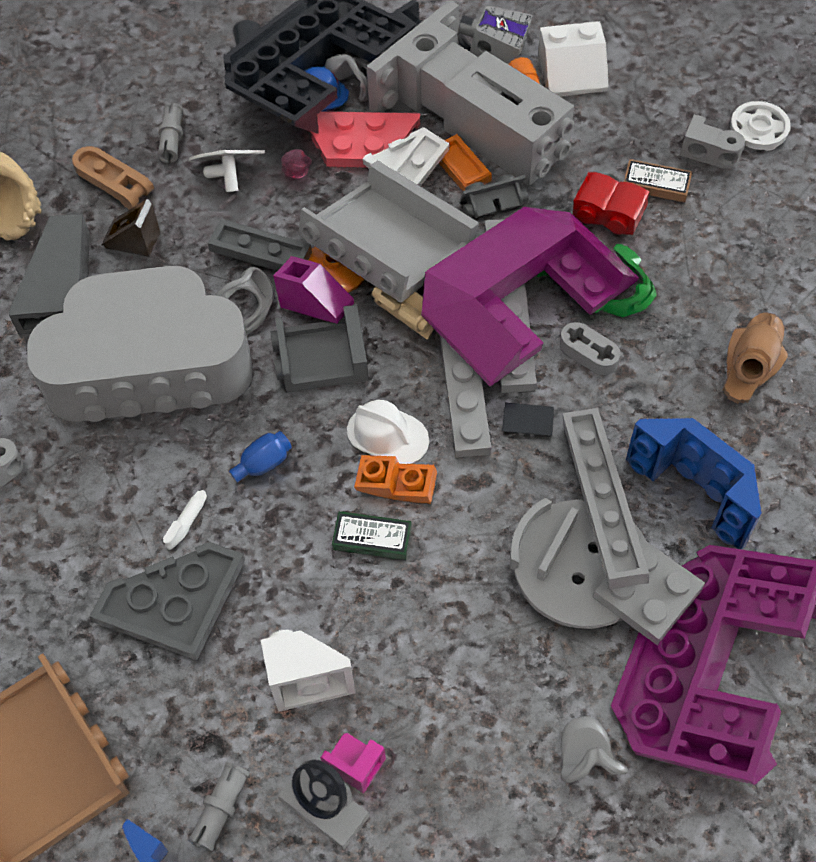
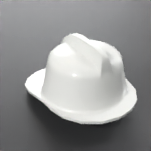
M374 400L363 406L359 405L347 426L348 439L354 447L372 456H396L399 464H413L419 461L425 455L429 446L428 431L424 425L416 418L399 411L394 404L385 400Z

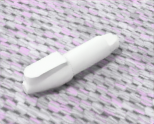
M204 490L197 491L191 497L177 521H173L163 537L167 550H172L189 532L191 524L202 509L207 498Z

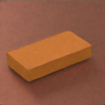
M458 134L445 140L449 143V151L439 164L462 191H465V188L471 184L483 182L485 185L492 181V173Z

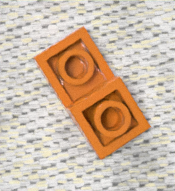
M361 455L354 488L357 491L378 497L431 504L437 470L434 465L399 464L396 456Z

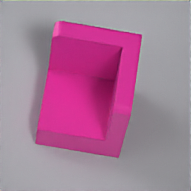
M344 733L332 752L329 753L325 750L320 759L332 766L344 782L364 794L386 760L385 748L370 739L366 745L350 734Z

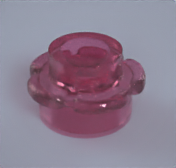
M302 150L289 151L281 159V170L287 177L291 176L294 179L302 178L308 173L311 159Z

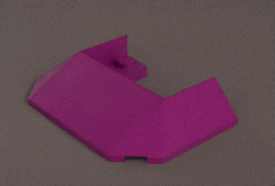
M523 207L425 271L421 316L491 387L540 352L544 344L501 301L505 296L544 270L591 315L607 304L608 301L614 299L635 284L639 277L570 212Z
M708 545L696 552L698 557L682 565L686 570L705 582L703 590L658 645L640 632L638 633L611 703V708L636 755L756 785L777 765L770 752V746L781 710L778 704L717 690L739 627L805 639L811 618L816 619V560Z

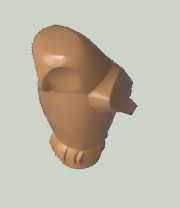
M772 313L758 314L749 321L746 328H735L727 352V379L722 389L727 399L737 404L739 402H749L755 389L774 376L786 361L788 353L782 346L784 326L782 320L777 315Z

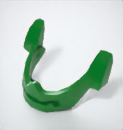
M616 244L614 250L617 256L643 281V284L636 285L633 296L620 300L611 299L594 313H598L601 310L619 317H626L645 310L654 301L657 293L652 281L643 269L639 267L641 258L629 247Z

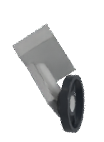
M308 760L295 770L292 779L278 795L280 801L343 850L346 849L370 817L367 810L352 800L350 787L344 783L339 773L332 766L320 760Z

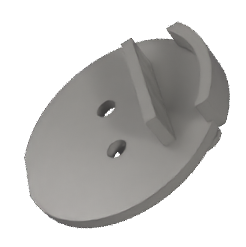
M544 498L533 505L524 514L515 529L510 551V568L514 570L517 584L526 600L543 616L564 626L593 629L614 624L622 619L593 598L595 590L606 579L599 552L591 553L588 550L590 545L597 544L584 500H567L552 504L551 500ZM634 523L638 538L640 539L642 537L644 540H646L640 529ZM579 575L584 579V582L582 584H575L572 581V577Z

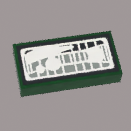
M338 511L332 540V550L406 560L412 521Z

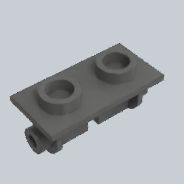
M507 174L497 178L495 183L484 185L483 182L471 184L462 192L459 204L467 202L463 206L464 212L467 216H472L473 219L495 213L496 209L493 201L498 200L501 211L523 206V202L528 201L526 189H520L525 175L514 177L513 174Z

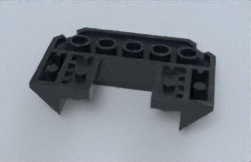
M297 0L224 55L225 88L296 127L319 134L317 114L338 98L337 88L305 72V70L312 67L325 68L326 61L329 58L342 55L346 51L372 62L414 29L415 25L364 0Z

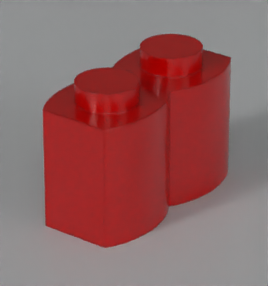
M588 172L574 198L572 215L585 224L603 225L615 234L633 235L646 210L649 191L633 183L618 182L614 178L602 173Z

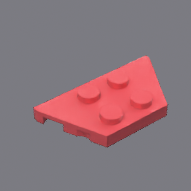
M321 111L317 114L319 134L311 131L310 133L312 141L316 148L321 151V157L327 167L368 168L363 165L364 156L369 153L373 156L387 149L388 144L398 139L407 138L414 128L418 129L420 126V113Z

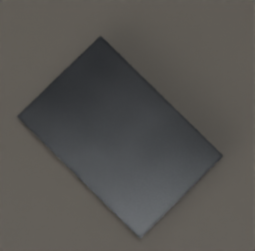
M505 402L502 431L519 433L520 435L552 436L554 407Z

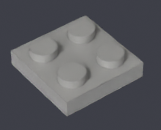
M641 537L639 542L649 570V583L609 589L607 579H605L595 590L593 598L658 645L703 590L705 582Z

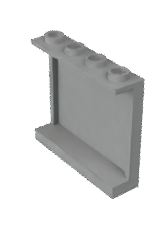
M377 160L369 166L366 183L317 215L305 207L302 208L298 235L401 303L424 286L425 271L476 239L479 222Z

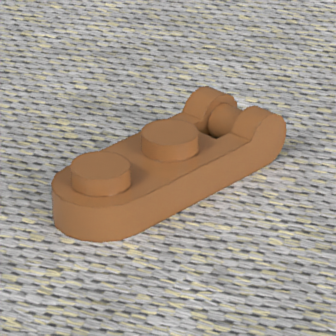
M82 147L73 155L72 162L76 173L80 177L120 200L129 210L139 204L138 199L142 195L147 196L154 189L152 182L146 176L97 147ZM129 183L133 185L130 190L126 188Z

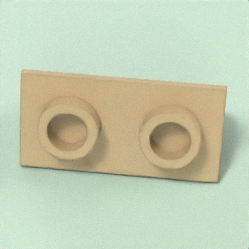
M378 287L374 288L372 296L375 298V303L427 340L430 338L434 328L421 316L422 295L414 292L400 303Z

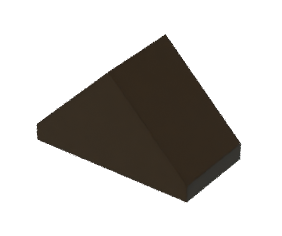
M146 199L114 219L101 245L111 250L150 257L161 233L152 202Z

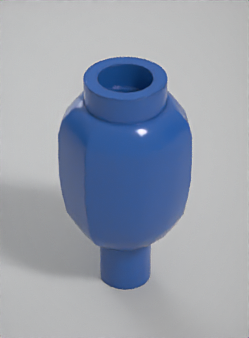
M278 431L276 434L266 433L253 441L243 451L240 463L229 470V473L237 483L247 475H264L285 461L287 452L292 449V445L281 431Z

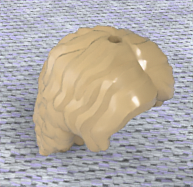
M0 152V237L7 241L18 240L29 232L30 227L35 226L34 218L37 213H41V202L37 197V191L29 176L12 158Z

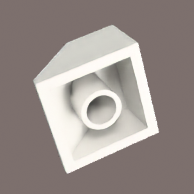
M600 21L540 28L538 58L545 86L548 90L560 97L608 91L606 41Z
M279 630L272 633L269 638L260 640L269 686L278 712L356 693L350 659L301 630L295 632Z

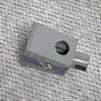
M486 6L480 20L463 15L459 24V33L473 38L470 49L472 54L479 57L487 51L508 64L512 60L519 58L533 15Z

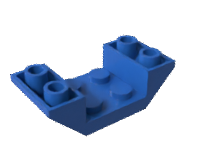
M694 418L639 419L635 423L626 456V461L629 462L631 468L636 473L645 475L654 482L673 464L683 477L692 479L705 489L711 499L721 502L711 528L716 531L717 536L724 543L743 550L762 514L754 464Z

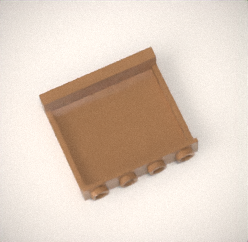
M43 653L38 656L43 665L42 667L0 693V862L31 861L130 794L123 782L129 777L127 771L117 756L111 760L108 758L103 748L109 745V742L97 723L90 727L83 716L90 711L78 692L70 695L66 689L65 684L71 681L59 661L51 665Z

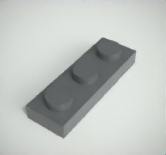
M224 219L219 221L208 241L209 251L276 271L291 256L308 260L312 254L311 244Z

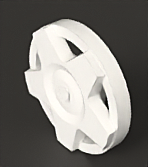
M753 101L739 106L734 111L730 128L744 136L745 146L771 151L787 139L790 131V120L787 114L778 106L768 102ZM750 110H756L754 114L746 113ZM772 114L777 116L780 119V121L774 120L772 118Z

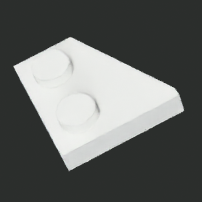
M423 127L410 133L405 139H398L388 144L387 149L373 156L371 153L365 155L363 165L369 168L371 164L378 160L421 187L449 151V143Z

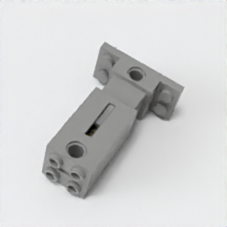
M452 0L447 1L367 65L370 112L384 113L387 109L394 107L398 100L416 112L425 106L444 119V130L452 136L458 134L467 146L508 173L513 174L514 177L525 175L523 182L528 186L538 178H543L550 170V167L559 159H564L571 149L570 137L574 127L573 114L575 106L491 53L485 51L477 57L461 47L458 43L459 5Z

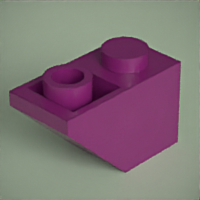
M291 256L273 275L280 308L337 324L344 316L343 307L354 305V298L320 263Z

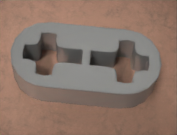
M579 322L569 323L562 329L560 348L567 356L599 375H609L616 371L621 351L614 342ZM577 337L582 338L581 341L577 340V341H575L574 343H573V342H570V338H571V339H576ZM605 354L610 356V359L605 358L603 361L598 359V356L603 357Z

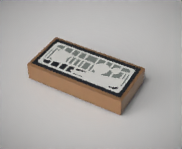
M629 159L624 182L643 187L649 191V196L685 202L692 171Z

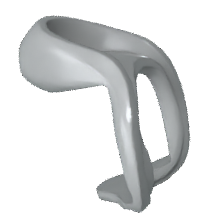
M346 54L331 57L326 61L325 68L332 71L337 80H342L355 74L361 82L358 99L362 102L369 100L368 81L359 70L362 67L367 69V65L370 64L369 61Z
M256 267L246 269L239 279L227 283L215 294L216 296L228 299L235 291L245 289L256 297L258 301L257 310L253 315L244 320L246 334L251 333L264 322L275 295L273 285L268 276Z
M583 716L575 718L566 724L561 739L563 762L561 780L563 782L572 783L585 778L594 765L602 766L613 775L628 773L627 766L614 759L609 737L604 727L596 719Z

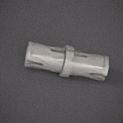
M170 103L164 106L163 122L158 128L160 143L157 157L165 163L169 162V153H171V163L177 160L178 145L183 138L181 122L184 111L182 106L176 103L172 104L171 113Z
M226 762L225 768L211 796L206 795L203 801L205 808L191 836L188 838L190 843L199 848L204 846V850L209 852L213 851L227 818L233 817L236 811L233 807L250 775L247 770L238 765L236 768H233L234 764Z

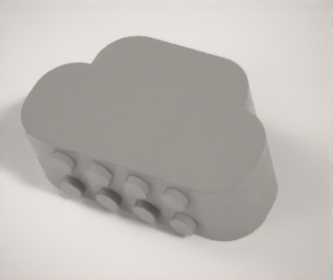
M164 266L97 274L80 280L68 291L64 299L63 313L52 315L41 321L31 332L27 344L28 367L48 407L59 418L73 422H97L111 417H135L139 414L151 412L169 413L175 409L206 408L214 404L227 403L241 396L248 389L253 377L252 357L240 309L227 298L206 295L202 279L194 271L182 266Z

